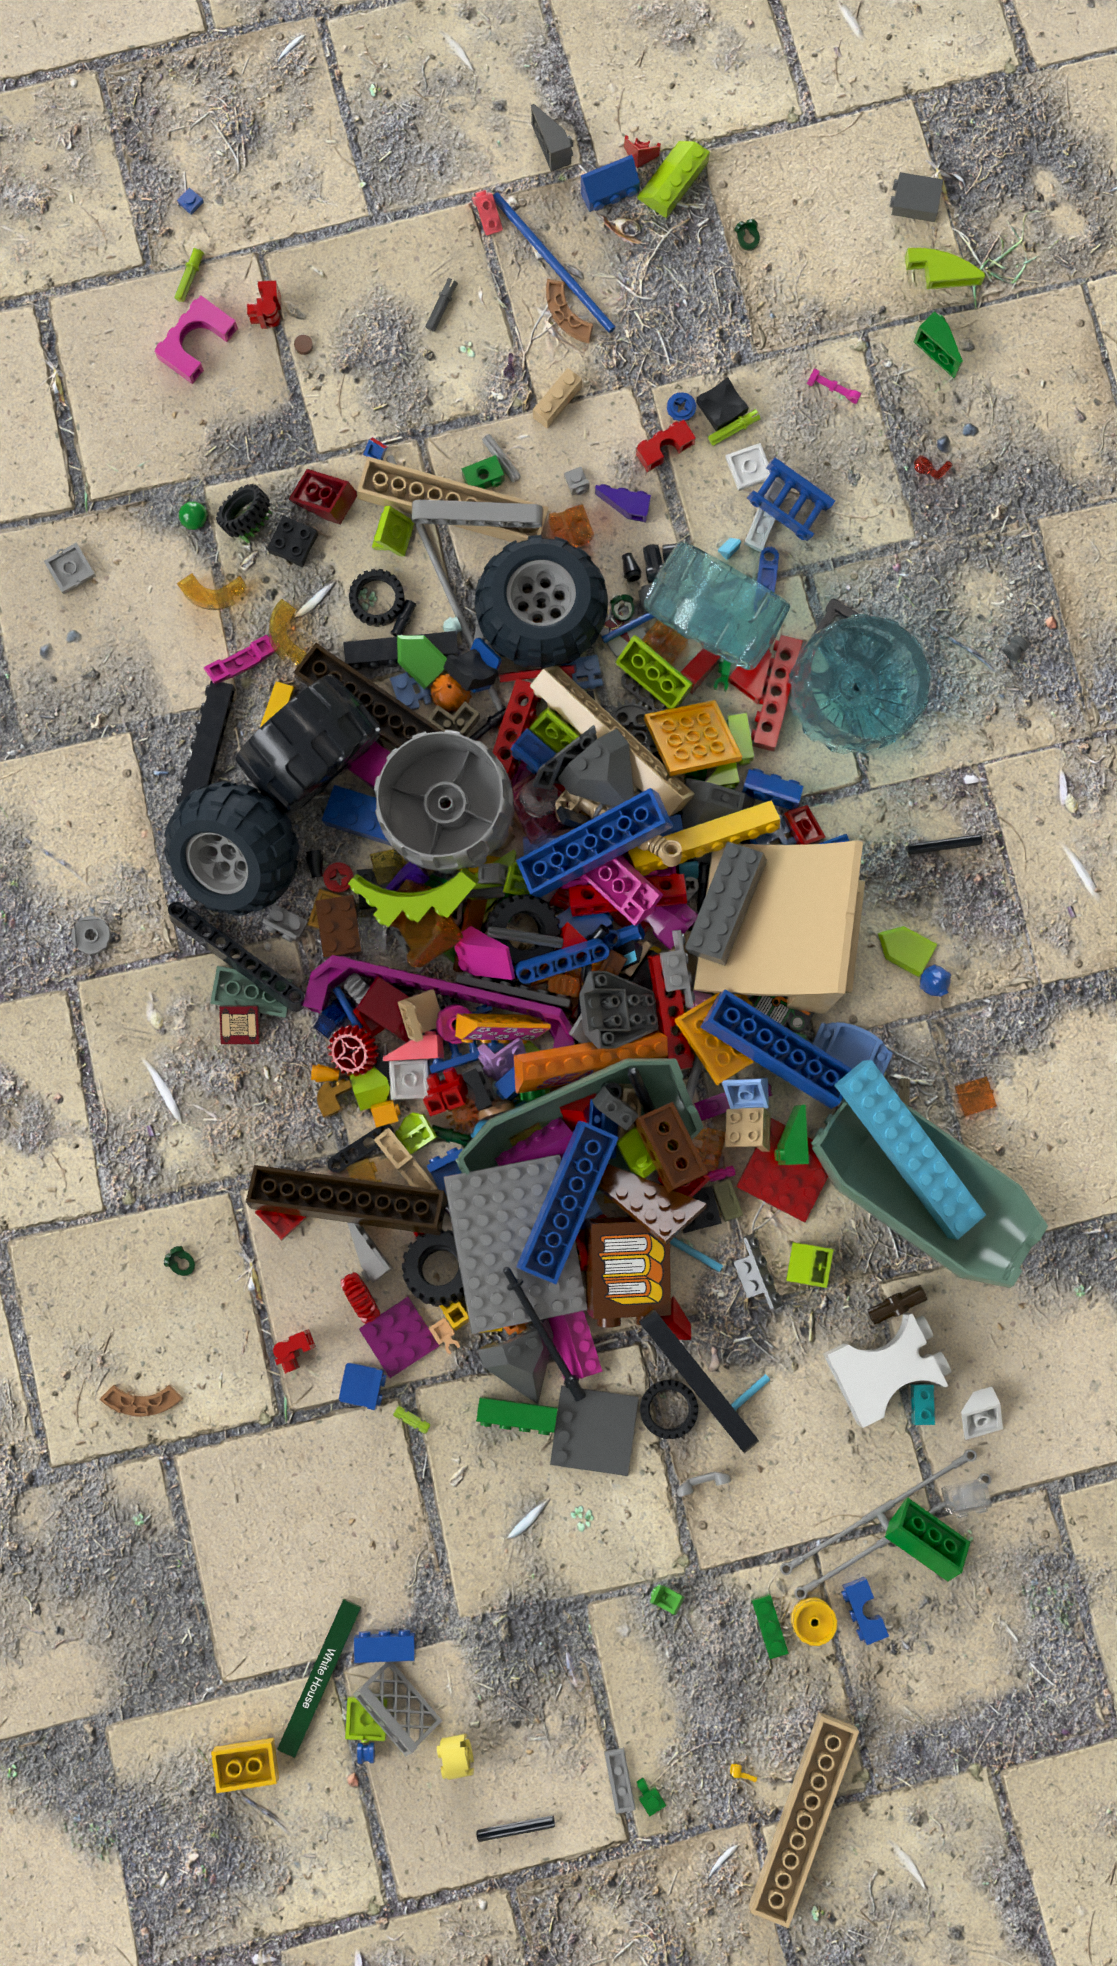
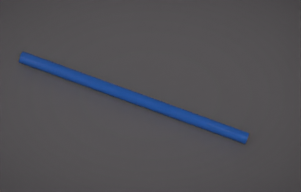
M498 192L493 195L495 204L607 332H613L616 326Z

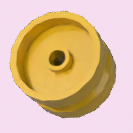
M807 1597L800 1600L791 1612L792 1628L802 1642L810 1646H820L833 1638L837 1630V1619L834 1611L825 1601L817 1597ZM813 1619L818 1620L817 1623L814 1622L813 1625H811V1621Z

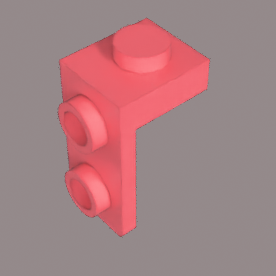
M486 190L475 193L476 196L472 197V201L477 206L485 235L488 236L502 231L503 228L493 194L490 192L486 193Z

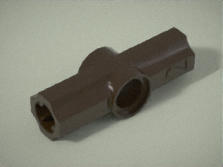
M918 1285L903 1293L899 1292L886 1298V1301L867 1309L875 1325L890 1317L904 1314L910 1308L928 1299L921 1285Z

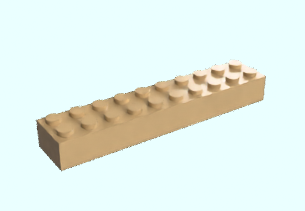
M368 456L357 489L359 500L384 507L391 506L396 510L412 514V502L414 500L536 504ZM541 505L543 507L542 527L452 526L509 542L516 540L518 543L528 540V536L542 535L549 507Z
M560 667L544 668L532 682L530 687L533 689L534 694L539 698H543L550 709L557 711L565 723L571 724L579 736L593 725L596 728L597 739L617 728L630 745L629 752L633 785L642 792L649 788L658 792L668 816L681 811L695 795L677 776H669L665 765Z
M818 1712L749 1903L750 1913L789 1928L859 1734L856 1726Z

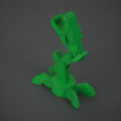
M540 1089L520 1093L521 1099L514 1104L517 1105L523 1100L530 1102L545 1095L546 1092Z

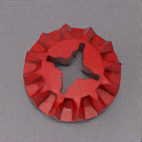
M336 862L326 868L323 880L329 890L342 893L350 888L348 883L354 877V874L347 864ZM336 870H338L341 876H347L341 879V885H339L337 880H331L336 877Z

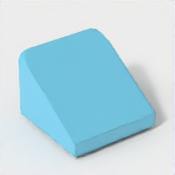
M729 538L718 549V552L726 560L729 559L740 548L741 540Z
M693 861L679 864V874H684V878L693 877L697 879L699 876L698 862Z

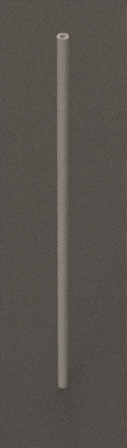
M393 455L386 458L387 462L396 464ZM415 523L455 617L459 620L466 642L471 649L474 639L423 524ZM492 684L488 692L498 712L503 705L494 684Z

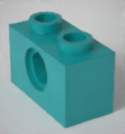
M910 1384L911 1423L914 1425H935L934 1385Z

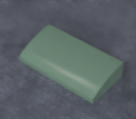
M217 966L210 1004L259 1005V1013L286 1018L287 1007L234 968ZM265 976L262 979L268 980L270 977ZM285 978L289 982L294 984V979ZM279 987L276 990L283 991L285 988Z

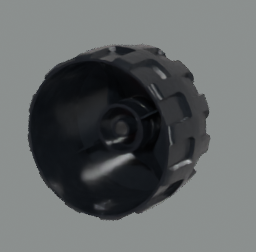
M329 674L300 692L264 723L236 755V762L255 788L262 795L270 797L278 808L289 816L306 806L316 795L325 791L335 777L344 774L352 767L351 764L362 757L370 749V746L379 739L381 727L363 703L335 676Z

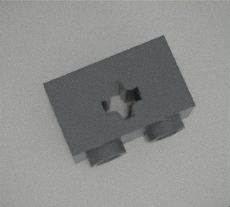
M605 1086L592 1100L599 1111L626 1131L639 1116L631 1105Z

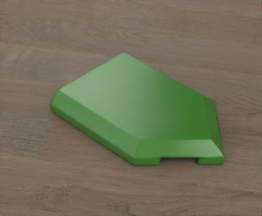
M397 635L398 663L425 690L443 672L447 658L424 635Z

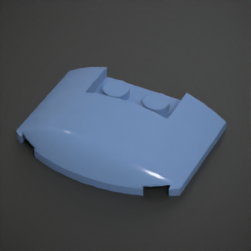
M841 1022L821 1023L812 1043L851 1069L855 1068L863 1060H872L883 1076L893 1054L891 1050L887 1049L883 1041L871 1032L861 1027Z

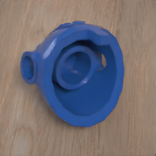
M934 964L926 968L922 973L919 987L931 996L941 997L949 993L951 974L944 968Z

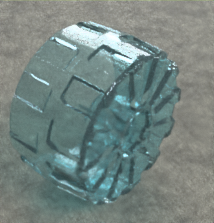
M680 541L658 571L644 600V608L649 614L656 617L658 621L677 630L678 634L686 639H693L700 643L705 650L719 655L726 661L743 669L753 670L776 639L790 609V603L714 556L685 541Z
M866 613L851 615L819 630L800 650L796 663L790 670L788 683L791 684L789 706L792 715H797L802 723L804 734L813 742L818 740L825 744L830 751L839 754L850 752L864 754L884 748L900 739L913 727L914 722L925 711L929 702L928 693L932 675L930 665L927 663L924 652L921 649L922 645L914 635L912 636L901 627L897 621L888 617L868 616ZM853 683L857 684L859 691L854 690Z

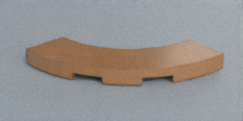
M547 279L546 299L553 319L569 336L589 344L593 324L580 319L571 312L565 298V282Z
M113 1385L99 1400L119 1413L142 1417L164 1412L178 1404L183 1397L171 1385L149 1396L131 1395Z

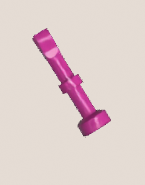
M813 369L807 385L812 387L815 382H818L828 387L829 391H836L844 395L850 402L857 404L861 396L860 392L847 389L837 384V381H831L819 375L820 370Z

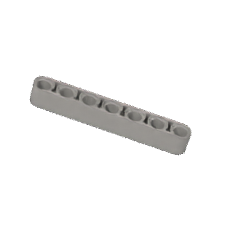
M414 500L412 502V522L417 524L517 528L542 527L543 507L538 504Z

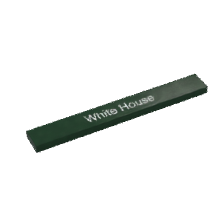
M343 1599L279 1743L278 1751L293 1758L296 1757L361 1606Z

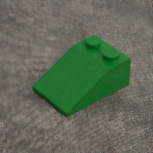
M934 311L919 326L913 342L951 377L955 378L963 360L949 324L942 315H938Z
M796 1105L792 1109L775 1150V1161H778V1165L809 1164L806 1105Z

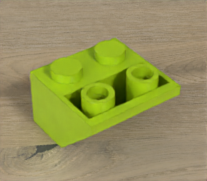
M792 1242L786 1281L827 1288L834 1249Z

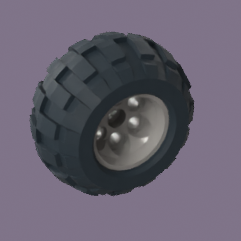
M542 535L528 536V540L517 543L515 540L503 547V551L498 555H494L488 561L476 586L475 611L483 636L486 637L492 648L499 655L514 661V664L526 668L532 666L544 669L575 661L597 641L607 617L608 594L600 569L592 562L591 557L585 551L570 545L569 541L559 537L545 539L542 538ZM543 582H548L550 584V587L543 588L541 587V584ZM531 588L533 591L529 594H525L523 592V589ZM558 594H561L565 598L561 601H558L554 597ZM544 602L545 608H538V603ZM524 605L528 607V610L521 612L518 608ZM554 612H557L561 616L557 619H554L550 615ZM535 618H540L542 623H534L532 621Z
M231 782L213 783L210 786L199 787L192 791L176 806L164 835L166 837V846L164 848L166 860L172 867V875L178 885L185 889L190 898L204 904L207 909L218 913L225 911L227 914H232V916H242L253 911L255 913L274 904L288 890L290 883L294 880L299 862L296 860L299 845L296 834L291 831L292 824L289 817L278 808L270 797L260 794L258 789L245 784L237 785Z

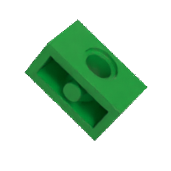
M496 455L461 468L465 483L482 489L500 486L505 481L503 470ZM481 474H487L488 478L481 479L479 478V476Z

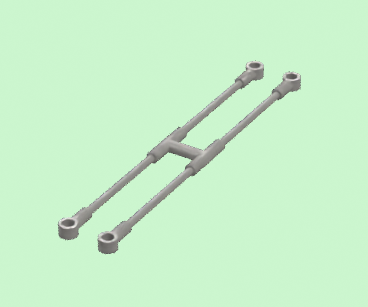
M967 1449L964 1455L952 1461V1464L894 1500L887 1501L863 1516L855 1524L803 1556L800 1555L788 1563H782L780 1565L781 1573L784 1575L791 1574L792 1569L804 1563V1560L875 1518H878L884 1530L887 1531L889 1521L884 1514L885 1512L953 1468L956 1469L968 1461H974L977 1458L976 1452L972 1449ZM968 1452H973L971 1459L967 1457ZM986 1473L980 1474L977 1480L966 1486L967 1488L928 1512L933 1515L968 1492L971 1493L983 1485H989L991 1483V1476ZM983 1476L988 1477V1481L986 1483L982 1482ZM883 1537L870 1548L818 1580H814L803 1587H797L794 1591L796 1598L799 1600L805 1599L809 1592L819 1587V1584L874 1550L884 1547L891 1541ZM785 1565L789 1566L788 1572H783L782 1570ZM799 1590L804 1591V1594L801 1597L797 1596V1592Z

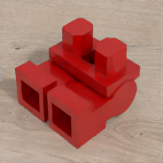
M258 281V290L261 298H256L257 303L247 304V315L250 317V323L260 324L262 329H267V326L276 327L281 321L278 310H282L281 293L277 281Z
M454 1067L443 1071L445 1077L443 1080H440L437 1073L430 1074L426 1078L429 1086L427 1089L428 1096H425L423 1101L430 1117L445 1112L447 1109L451 1110L463 1106L467 1101V1085L463 1080L462 1073L458 1074Z
M309 1329L289 1336V1340H283L275 1344L273 1354L278 1358L275 1359L276 1365L282 1364L285 1374L300 1368L296 1358L300 1356L297 1349L302 1348L303 1352L316 1347Z

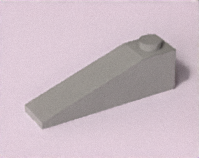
M348 1223L359 1262L363 1269L361 1273L367 1281L371 1280L374 1283L393 1268L361 1224Z

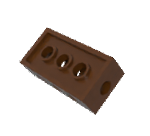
M673 1102L642 1115L633 1122L668 1193L708 1173ZM659 1126L664 1129L665 1133L659 1130ZM667 1144L673 1147V1151L669 1150ZM676 1161L682 1165V1169L677 1167Z

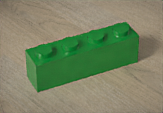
M480 1397L476 1422H480V1426L492 1427V1424L500 1425V1429L511 1430V1427H518L521 1432L530 1433L532 1429L539 1430L538 1434L550 1435V1432L555 1431L558 1407Z

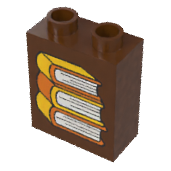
M631 1216L584 1218L585 1247L587 1251V1265H585L586 1312L593 1319H597V1326L605 1328L621 1326V1318L636 1317V1324L641 1325L638 1321L653 1309L659 1316L671 1315L670 1242L665 1245Z

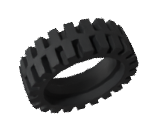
M247 484L244 488L241 486L238 491H233L232 496L229 495L227 497V501L224 500L222 502L223 506L219 507L216 520L217 524L229 536H244L245 532L248 534L251 532V528L255 529L257 527L256 524L262 522L261 518L266 517L265 513L269 511L270 499L256 484ZM252 502L247 511L234 519L243 507Z
M371 569L369 572L366 570L364 574H359L357 579L353 580L352 586L349 589V603L354 615L362 623H366L369 626L379 627V625L386 626V623H392L405 604L404 590L399 579L387 570L386 572L383 569L378 571ZM371 581L386 582L395 592L394 604L384 614H369L359 604L360 590Z
M662 1380L651 1385L644 1393L640 1404V1414L644 1425L652 1434L663 1439H676L684 1436L695 1425L698 1417V1403L692 1390L685 1384L676 1380ZM664 1390H675L681 1393L688 1404L686 1420L679 1427L673 1429L658 1426L652 1420L650 1414V1404L653 1398Z

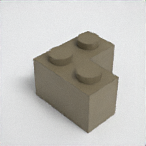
M466 702L461 705L453 716L437 705L426 720L444 732L445 730L459 731L466 737L480 720V713Z

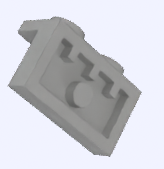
M274 904L266 920L264 919L262 923L266 926L265 929L273 934L277 931L283 934V939L292 943L293 940L299 942L308 921Z

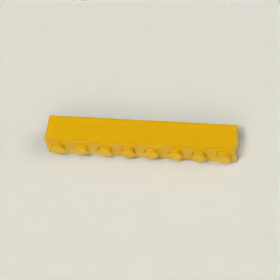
M771 800L664 836L663 838L680 843L682 851L679 864L688 859L699 858L712 851H720L726 847L727 842L739 844L748 839H755L765 833H773L780 829V817ZM638 846L627 851L629 863L643 876L669 867L654 853L648 850L644 851L638 848Z

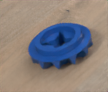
M675 393L667 402L668 415L673 420L689 421L696 411L694 398L688 393ZM685 402L684 408L686 410H681V412L679 411L678 413V406L676 405L681 406Z

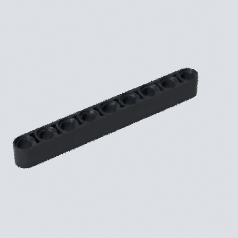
M176 901L168 906L170 921L291 1011L298 1012L304 1008V994L298 987L183 903ZM175 912H181L179 915H174ZM192 922H195V923H196V924L193 925V926H189V925H188L189 923H192ZM205 933L211 934L207 937L203 936ZM219 944H225L224 947H217ZM234 955H240L238 958H232ZM250 965L255 966L253 969H247ZM265 976L270 977L268 980L262 979ZM279 987L285 988L283 991L276 990ZM294 998L300 999L298 1002L291 1001Z
M653 1309L638 1322L743 1453L745 1454L759 1442L758 1438L658 1313Z

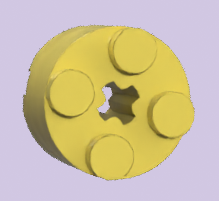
M467 1734L442 1738L440 1745L437 1746L438 1758H442L441 1774L443 1779L452 1780L474 1774V1768L470 1769V1763L474 1762L470 1740H465Z

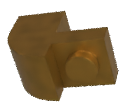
M342 1079L334 1083L335 1087L333 1088L328 1081L319 1089L317 1104L325 1119L343 1111L337 1096L353 1089L350 1080Z

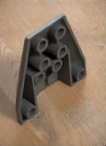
M686 778L684 784L695 795L681 810L683 830L753 807L755 799L745 793L720 785ZM712 852L706 853L702 857L691 859L710 865Z
M589 971L579 994L584 1034L598 1049H615L659 1029L654 991L607 971Z

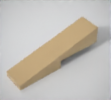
M390 1128L374 1139L410 1186L439 1190Z

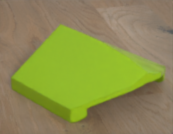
M517 861L509 866L503 892L533 896L527 888Z
M373 1067L366 1074L361 1075L359 1073V1076L356 1077L352 1073L350 1080L360 1111L369 1109L371 1105L387 1100L390 1086L387 1077L378 1071L377 1068Z
M415 1112L406 1116L399 1129L395 1132L396 1137L410 1154L426 1147L437 1138L425 1114Z

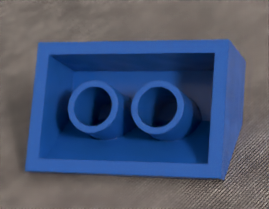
M632 154L581 175V195L589 212L601 210L605 205L615 204L627 196L632 197L640 190V181Z
M756 768L748 770L742 793L764 802L772 800L773 805L789 810L797 808L803 790L800 782L795 780L786 781L776 774H771V776L763 774L764 771Z

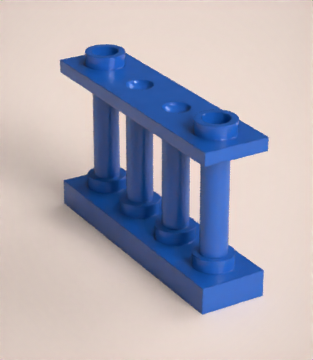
M774 457L766 467L770 474L758 493L753 490L747 496V499L750 500L754 507L761 508L796 533L795 535L799 539L808 541L814 535L809 529L821 510L827 511L836 500ZM779 477L784 481L785 485L772 504L764 496L774 480ZM791 488H794L800 492V496L789 514H786L779 507ZM806 499H809L815 503V507L804 525H802L794 518Z
M487 1004L476 1007V1011L471 1013L487 1014L493 1012L491 1006L487 1007ZM473 1040V1043H469L470 1053L465 1055L459 1053L457 1044L448 1042L452 1053L451 1059L444 1061L443 1058H434L433 1065L429 1066L431 1074L443 1072L450 1067L456 1068L478 1061L480 1054L476 1040ZM491 1040V1043L487 1044L494 1054L504 1048L503 1043H499L496 1040Z

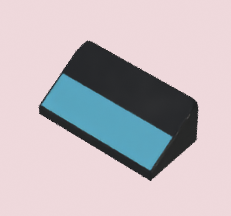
M631 940L613 949L628 958L622 970L640 962L643 947L635 940Z

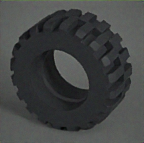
M529 894L515 895L497 903L493 907L494 910L489 912L487 916L489 918L488 922L484 926L487 932L491 926L507 929V924L511 917L524 913L530 915L535 920L538 926V934L554 937L561 935V929H558L560 920L555 917V910L549 908V903L545 900L542 901L540 897L529 896ZM493 938L509 947L513 968L520 961L555 951L554 947L536 944L529 949L521 950L515 948L509 940Z
M441 1229L440 1235H418L416 1241L408 1245V1252H404L403 1279L407 1287L416 1298L425 1304H431L435 1307H439V1305L447 1307L451 1303L461 1302L460 1299L465 1297L459 1262L456 1276L444 1285L435 1286L426 1281L422 1272L425 1260L437 1251H448L458 1261L453 1231H443Z

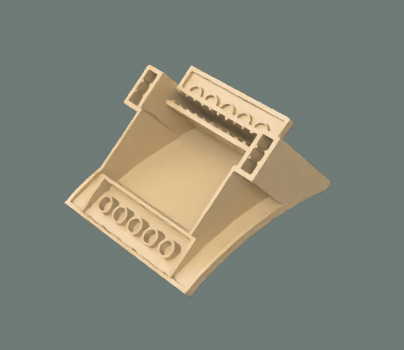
M848 841L810 845L737 844L763 852L767 862L726 965L724 966L698 957L693 990L721 993L726 989L730 993L737 995L788 996L787 1008L825 1014L845 993L851 994L853 990L865 881L859 880L863 842ZM725 847L720 851H712L706 894Z

